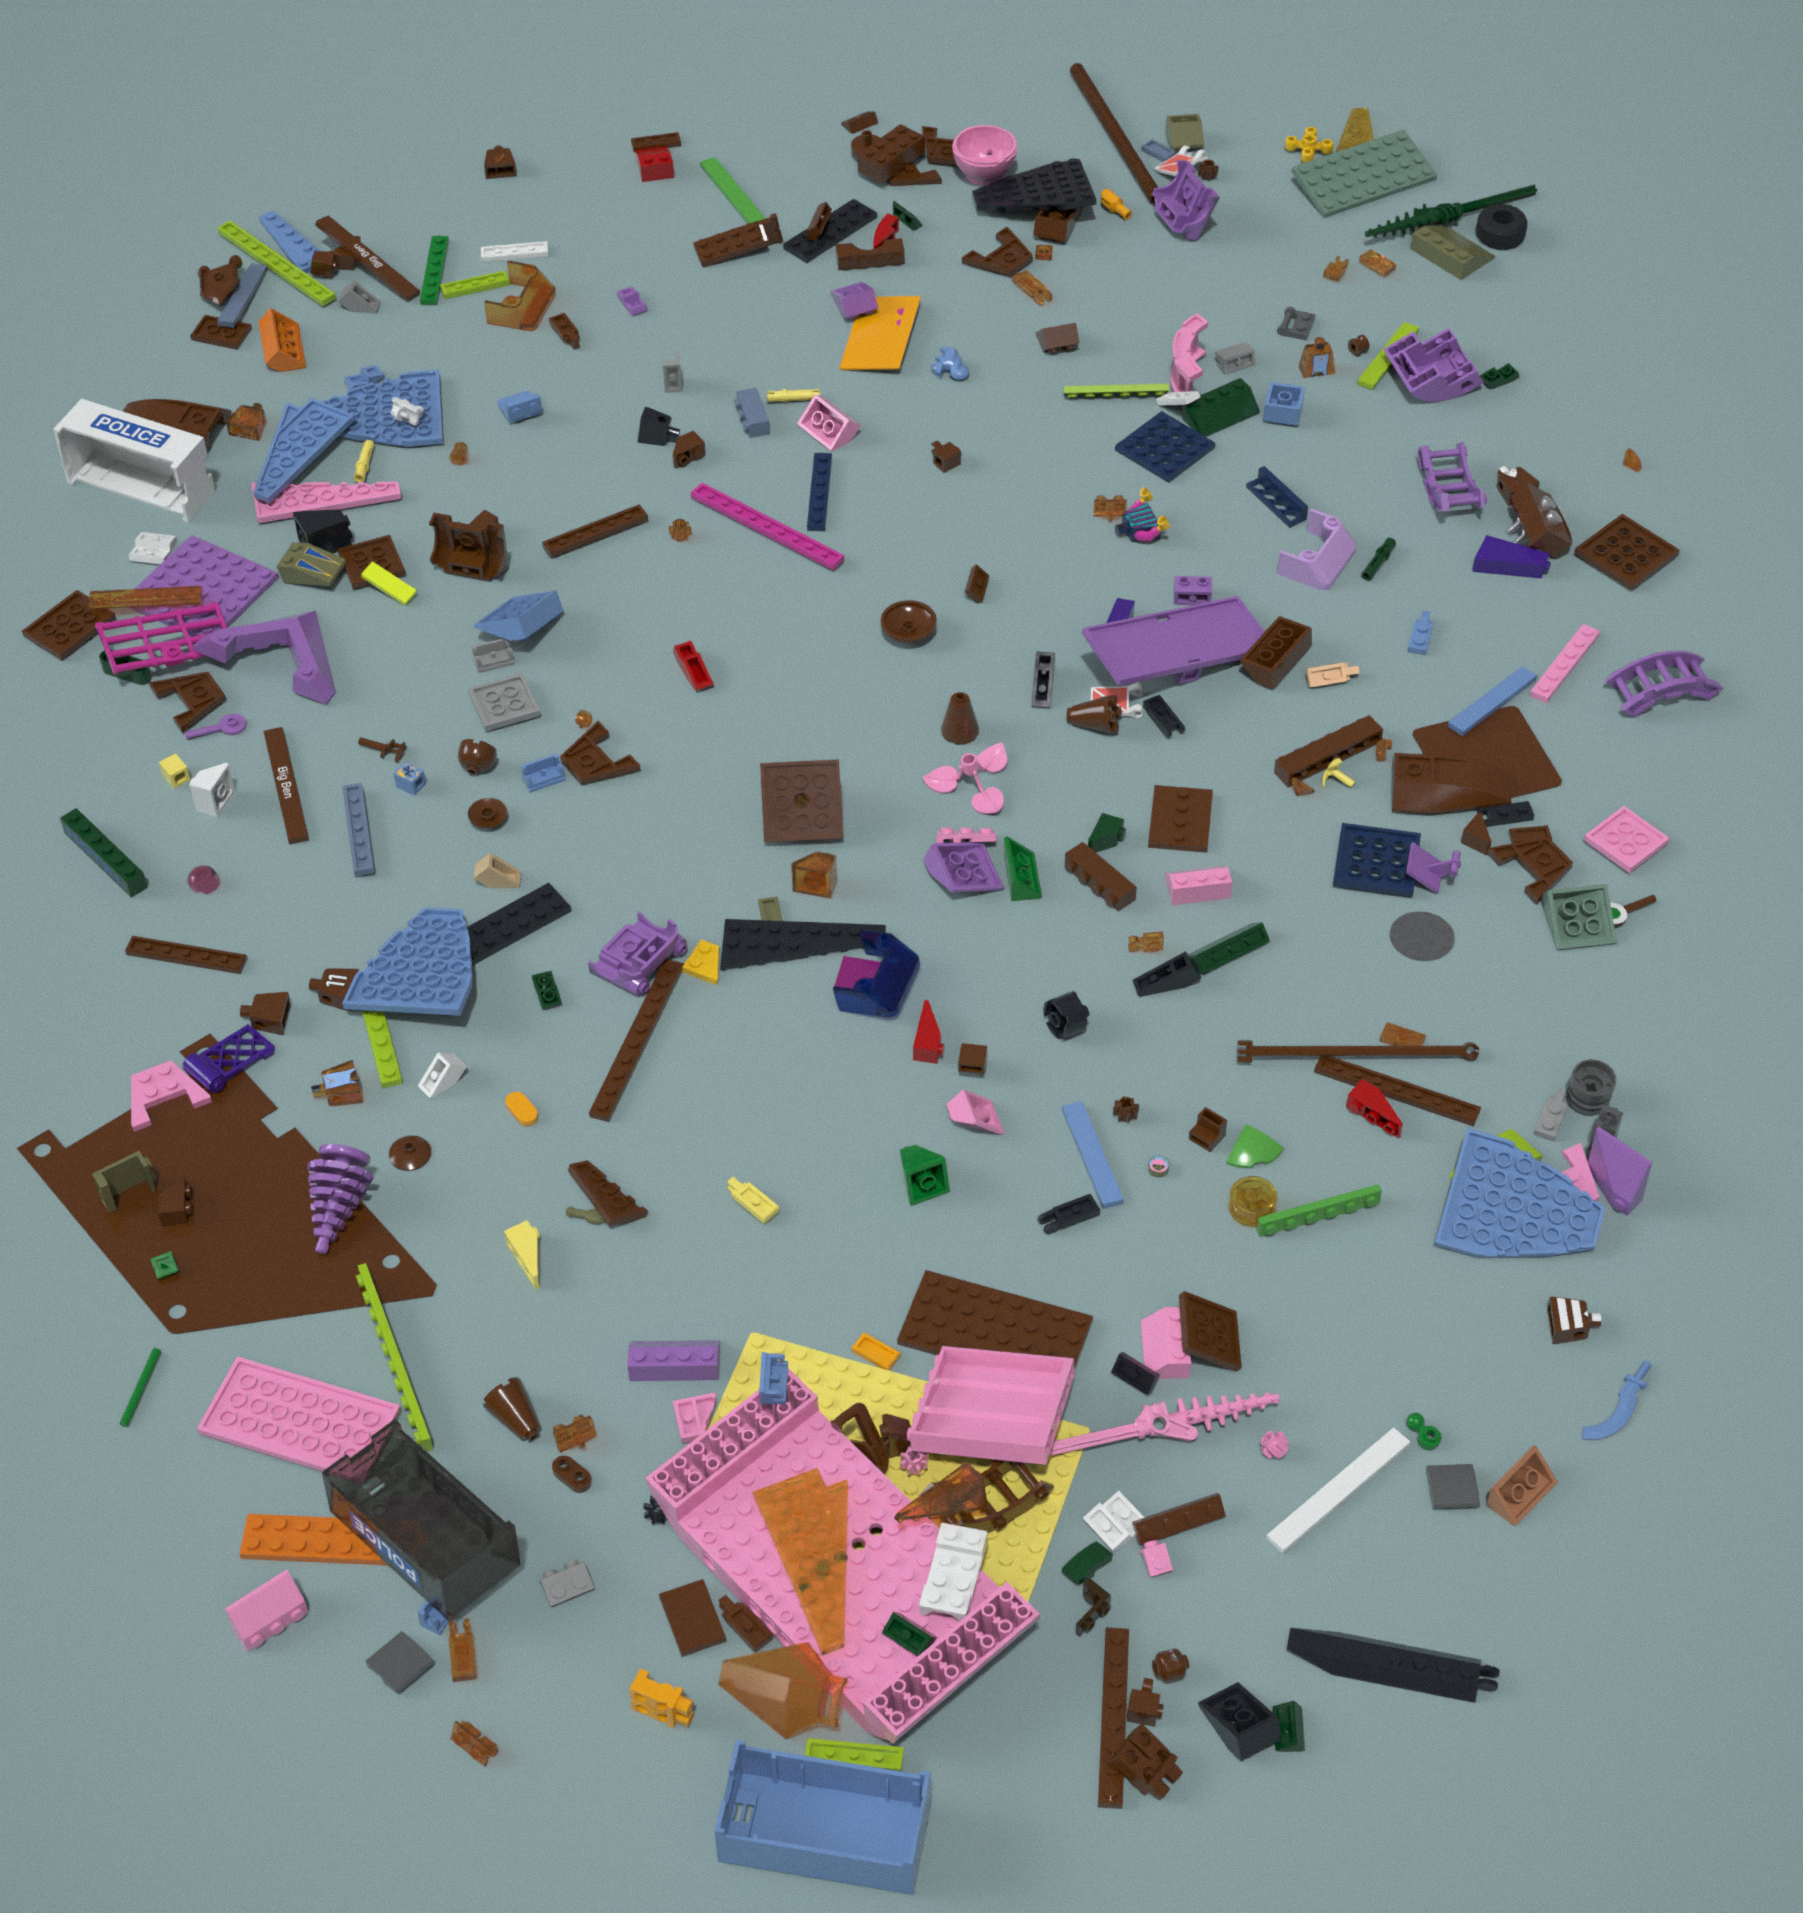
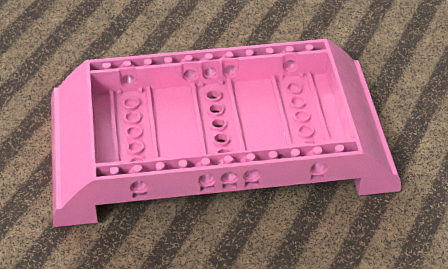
M789 1368L786 1405L760 1404L759 1390H757L646 1477L652 1496L656 1499L681 1541L741 1603L743 1602L784 1648L864 1731L879 1738L889 1740L891 1743L896 1742L1037 1622L1040 1614L1008 1582L999 1588L982 1570H980L970 1612L961 1621H958L950 1614L935 1611L925 1616L920 1615L919 1603L934 1558L939 1528L851 1441L831 1425L830 1421L819 1411L818 1396ZM878 1527L883 1532L875 1536L870 1533V1530ZM856 1542H862L865 1544V1547L861 1550H856L852 1545ZM839 1556H844L848 1560L844 1564H837L835 1559ZM820 1571H827L830 1573V1575L826 1579H820L819 1577H817V1574ZM803 1585H808L812 1590L804 1594L799 1591V1588ZM900 1612L937 1638L929 1648L917 1657L881 1632L892 1613Z

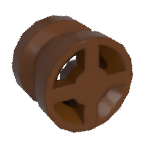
M1362 334L1357 336L1356 339L1352 338L1348 341L1349 350L1354 356L1359 355L1361 351L1366 352L1370 348L1367 337Z

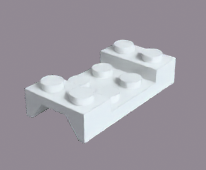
M941 1522L934 1558L919 1603L920 1615L925 1616L935 1611L950 1614L958 1621H961L969 1614L988 1543L987 1531Z

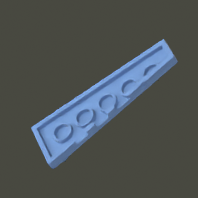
M273 210L260 216V223L268 234L271 235L272 239L278 243L281 251L285 252L288 260H291L292 264L305 273H310L314 250H320Z

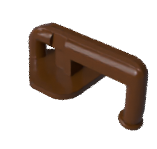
M856 1403L838 1415L834 1420H831L830 1423L835 1429L842 1430V1426L855 1417L866 1442L852 1439L849 1441L885 1474L889 1463L887 1449L865 1404Z

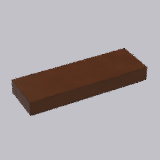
M679 132L631 138V144L635 153V150L663 146L668 148L680 147L681 139Z

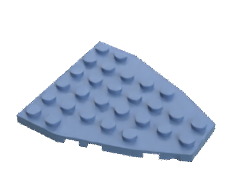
M439 370L401 373L397 379L390 381L388 377L383 379L384 382L376 385L372 382L352 388L347 391V395L340 398L336 395L329 400L321 401L354 415L355 421L339 435L340 437L358 441L371 440L374 443L405 447L443 444ZM392 398L405 399L414 406L423 407V417L419 418V424L415 426L404 420H395L394 416L391 415L393 408Z
M445 908L422 909L416 917L407 922L408 927L402 932L397 930L378 950L379 955L375 959L370 958L367 962L368 967L363 972L358 971L342 1002L344 1009L460 1016L472 989L471 941L463 910Z
M1467 1128L1434 1246L1476 1258L1549 1257L1595 1249L1605 1211L1604 1206L1598 1201H1594L1586 1191L1582 1192L1573 1184L1574 1181L1549 1164L1539 1162L1532 1157L1533 1154L1520 1150L1514 1146L1515 1143L1511 1140Z

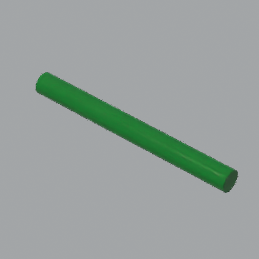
M158 1348L152 1349L119 1424L123 1427H128L159 1358L161 1350Z

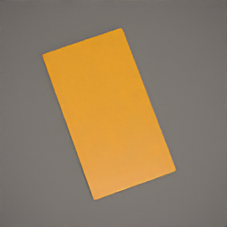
M921 296L876 297L878 308L874 309V312L870 314H858V317L854 320L839 367L840 370L900 369ZM901 308H904L903 315L897 313ZM901 319L900 325H897V321Z

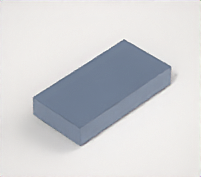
M1154 139L1141 146V151L1161 162H1165L1177 154L1176 151Z

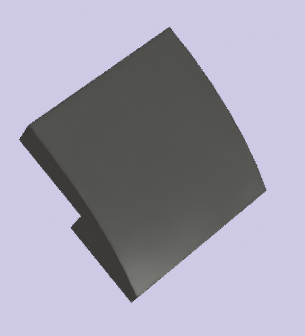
M1473 1464L1427 1466L1426 1474L1434 1509L1480 1507Z
M402 1631L365 1661L368 1668L380 1676L384 1684L397 1694L434 1664L431 1657Z

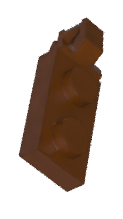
M565 313L549 318V323L565 343L569 342L573 349L580 347L578 329Z
M727 1595L718 1600L719 1607L723 1611L722 1617L724 1621L754 1653L773 1639L772 1633L743 1602H736L734 1604Z

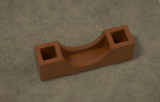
M902 238L885 240L882 246L872 250L860 249L853 243L835 244L838 270L905 264Z

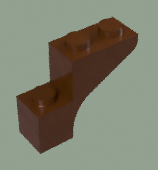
M354 236L361 242V236ZM340 246L332 251L314 250L311 260V274L331 278L332 272L336 271V268L354 271L359 261Z

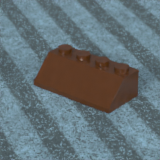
M1278 616L1240 659V663L1257 683L1274 689L1312 645V628Z

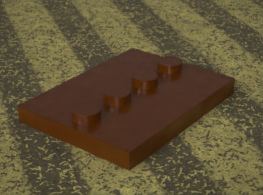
M76 590L23 629L22 634L25 638L62 660L97 634L95 623L112 622L116 619V615L111 610Z
M1155 785L1148 848L1207 853L1213 790Z

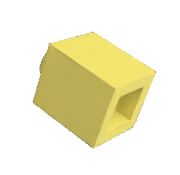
M177 754L159 762L162 776L173 788L190 781L188 768Z

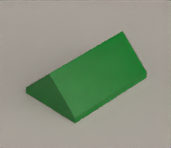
M1006 836L1004 838V861L1011 901L1040 899L1042 893L1034 852Z

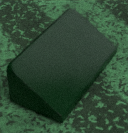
M893 201V215L899 217L902 223L913 231L923 226L916 216L896 201Z
M900 1612L892 1613L881 1632L917 1657L929 1648L937 1638Z
M1294 1700L1272 1706L1273 1713L1278 1716L1282 1737L1281 1741L1275 1743V1750L1277 1752L1305 1751L1302 1707Z

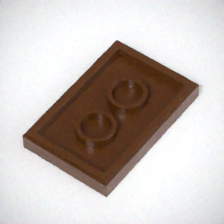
M204 315L190 335L192 341L238 350L252 330V326L243 322H237L234 328L218 326L217 320L219 317Z
M703 1579L659 1594V1599L681 1657L726 1642V1636Z

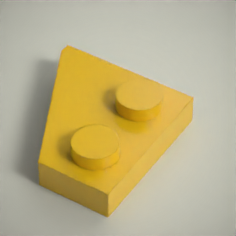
M701 939L682 966V973L717 985L719 946Z

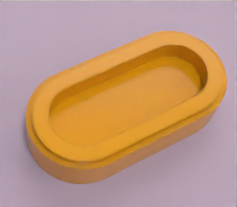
M512 1092L507 1095L505 1099L506 1108L519 1124L531 1126L537 1122V1109L523 1093Z

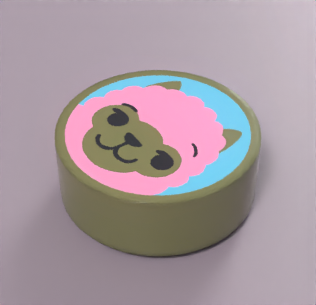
M1154 1156L1149 1160L1148 1171L1152 1176L1163 1177L1168 1174L1170 1163L1167 1158Z

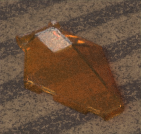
M804 1642L723 1660L718 1685L782 1737L791 1739L821 1723L838 1727L839 1719L837 1718L844 1685H847L848 1678L832 1674L811 1644ZM832 1682L834 1683L829 1713L828 1716H824Z

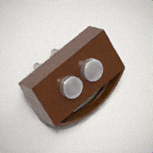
M1525 482L1511 495L1514 502L1512 508L1519 516L1517 521L1507 530V533L1512 535L1521 525L1524 526V529H1522L1523 533L1512 543L1520 544L1528 537L1529 541L1527 543L1530 548H1538L1540 551L1550 553L1555 558H1558L1572 545V536L1567 523L1550 494Z

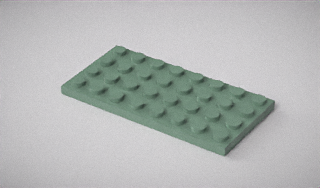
M1404 129L1293 166L1291 170L1323 218L1434 181L1437 178L1433 168Z

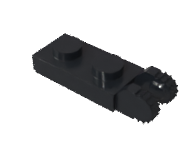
M1087 1194L1053 1207L1052 1210L1039 1215L1037 1220L1039 1224L1048 1223L1043 1230L1045 1234L1049 1235L1057 1232L1060 1228L1063 1229L1099 1215L1100 1208L1092 1195Z

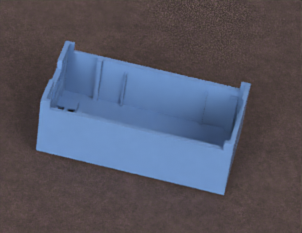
M736 1740L729 1766V1777L724 1799L721 1800L714 1830L718 1862L914 1895L931 1808V1772L921 1770L919 1775L749 1747L746 1746L745 1741ZM737 1803L743 1804L740 1820L734 1821ZM747 1805L753 1806L749 1823L744 1822Z

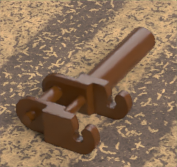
M362 737L358 741L359 745L380 750V757L383 759L391 751L396 752L395 762L397 763L403 758L404 750L407 748L405 742L402 744L395 743L394 739L389 744H383Z

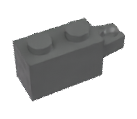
M1609 1105L1602 1106L1594 1126L1589 1150L1592 1148L1595 1132L1598 1127L1615 1138L1618 1137L1623 1112Z

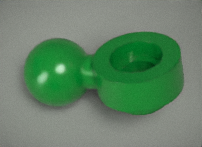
M1411 1413L1407 1417L1406 1422L1411 1430L1419 1432L1417 1436L1418 1444L1425 1450H1435L1442 1439L1440 1431L1433 1426H1425V1419L1420 1413ZM1427 1434L1432 1435L1434 1438H1429Z

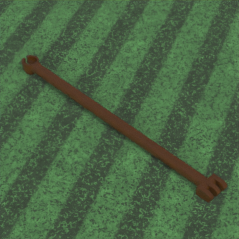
M1238 1040L1237 1044L1239 1046H1246V1048L1237 1049L1238 1054H1246V1056H1238V1062H1252V1056H1465L1467 1059L1473 1060L1479 1055V1052L1475 1050H1479V1047L1474 1042H1467L1463 1046H1253L1252 1040ZM1472 1046L1474 1050L1471 1053H1467V1048Z

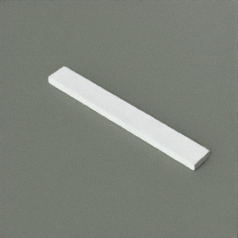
M1393 1427L1269 1532L1266 1539L1284 1554L1410 1446V1441Z

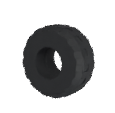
M1494 204L1485 208L1479 214L1476 234L1484 245L1486 244L1490 248L1506 250L1522 243L1526 236L1528 221L1519 208L1509 204Z

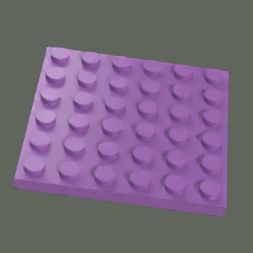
M191 535L130 592L122 602L123 606L145 616L174 611V609L182 610L205 606L217 602L228 628L279 579L278 572ZM215 612L182 617L184 624L217 618ZM176 618L158 621L167 626L179 625ZM217 625L188 630L187 632L193 637L212 633L221 629V627Z

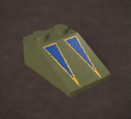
M293 542L276 567L284 583L331 586L347 561L309 543Z

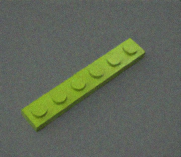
M1169 383L1063 387V394H1067V397H1078V394H1085V397H1095V394L1102 393L1103 397L1113 396V393H1120V396H1130V393H1137V396H1146L1148 392H1155V395H1165V392L1169 391Z
M362 1010L382 1089L403 1084L384 1011Z

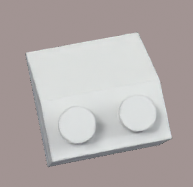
M228 763L201 770L191 779L189 788L191 789L197 812L217 817L234 793L235 787Z

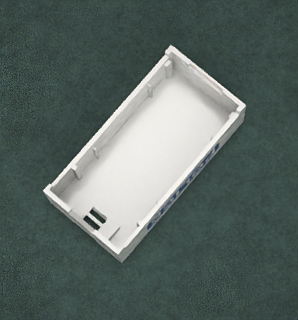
M81 399L53 429L68 484L74 485L79 481L184 515L182 521L188 523L216 492L212 473L207 474L204 459L208 455L204 437L84 399Z

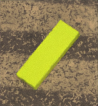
M373 561L361 574L363 579L405 606L417 594L416 589Z

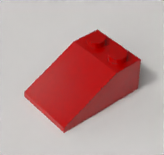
M667 146L635 150L642 182L674 178L673 160Z

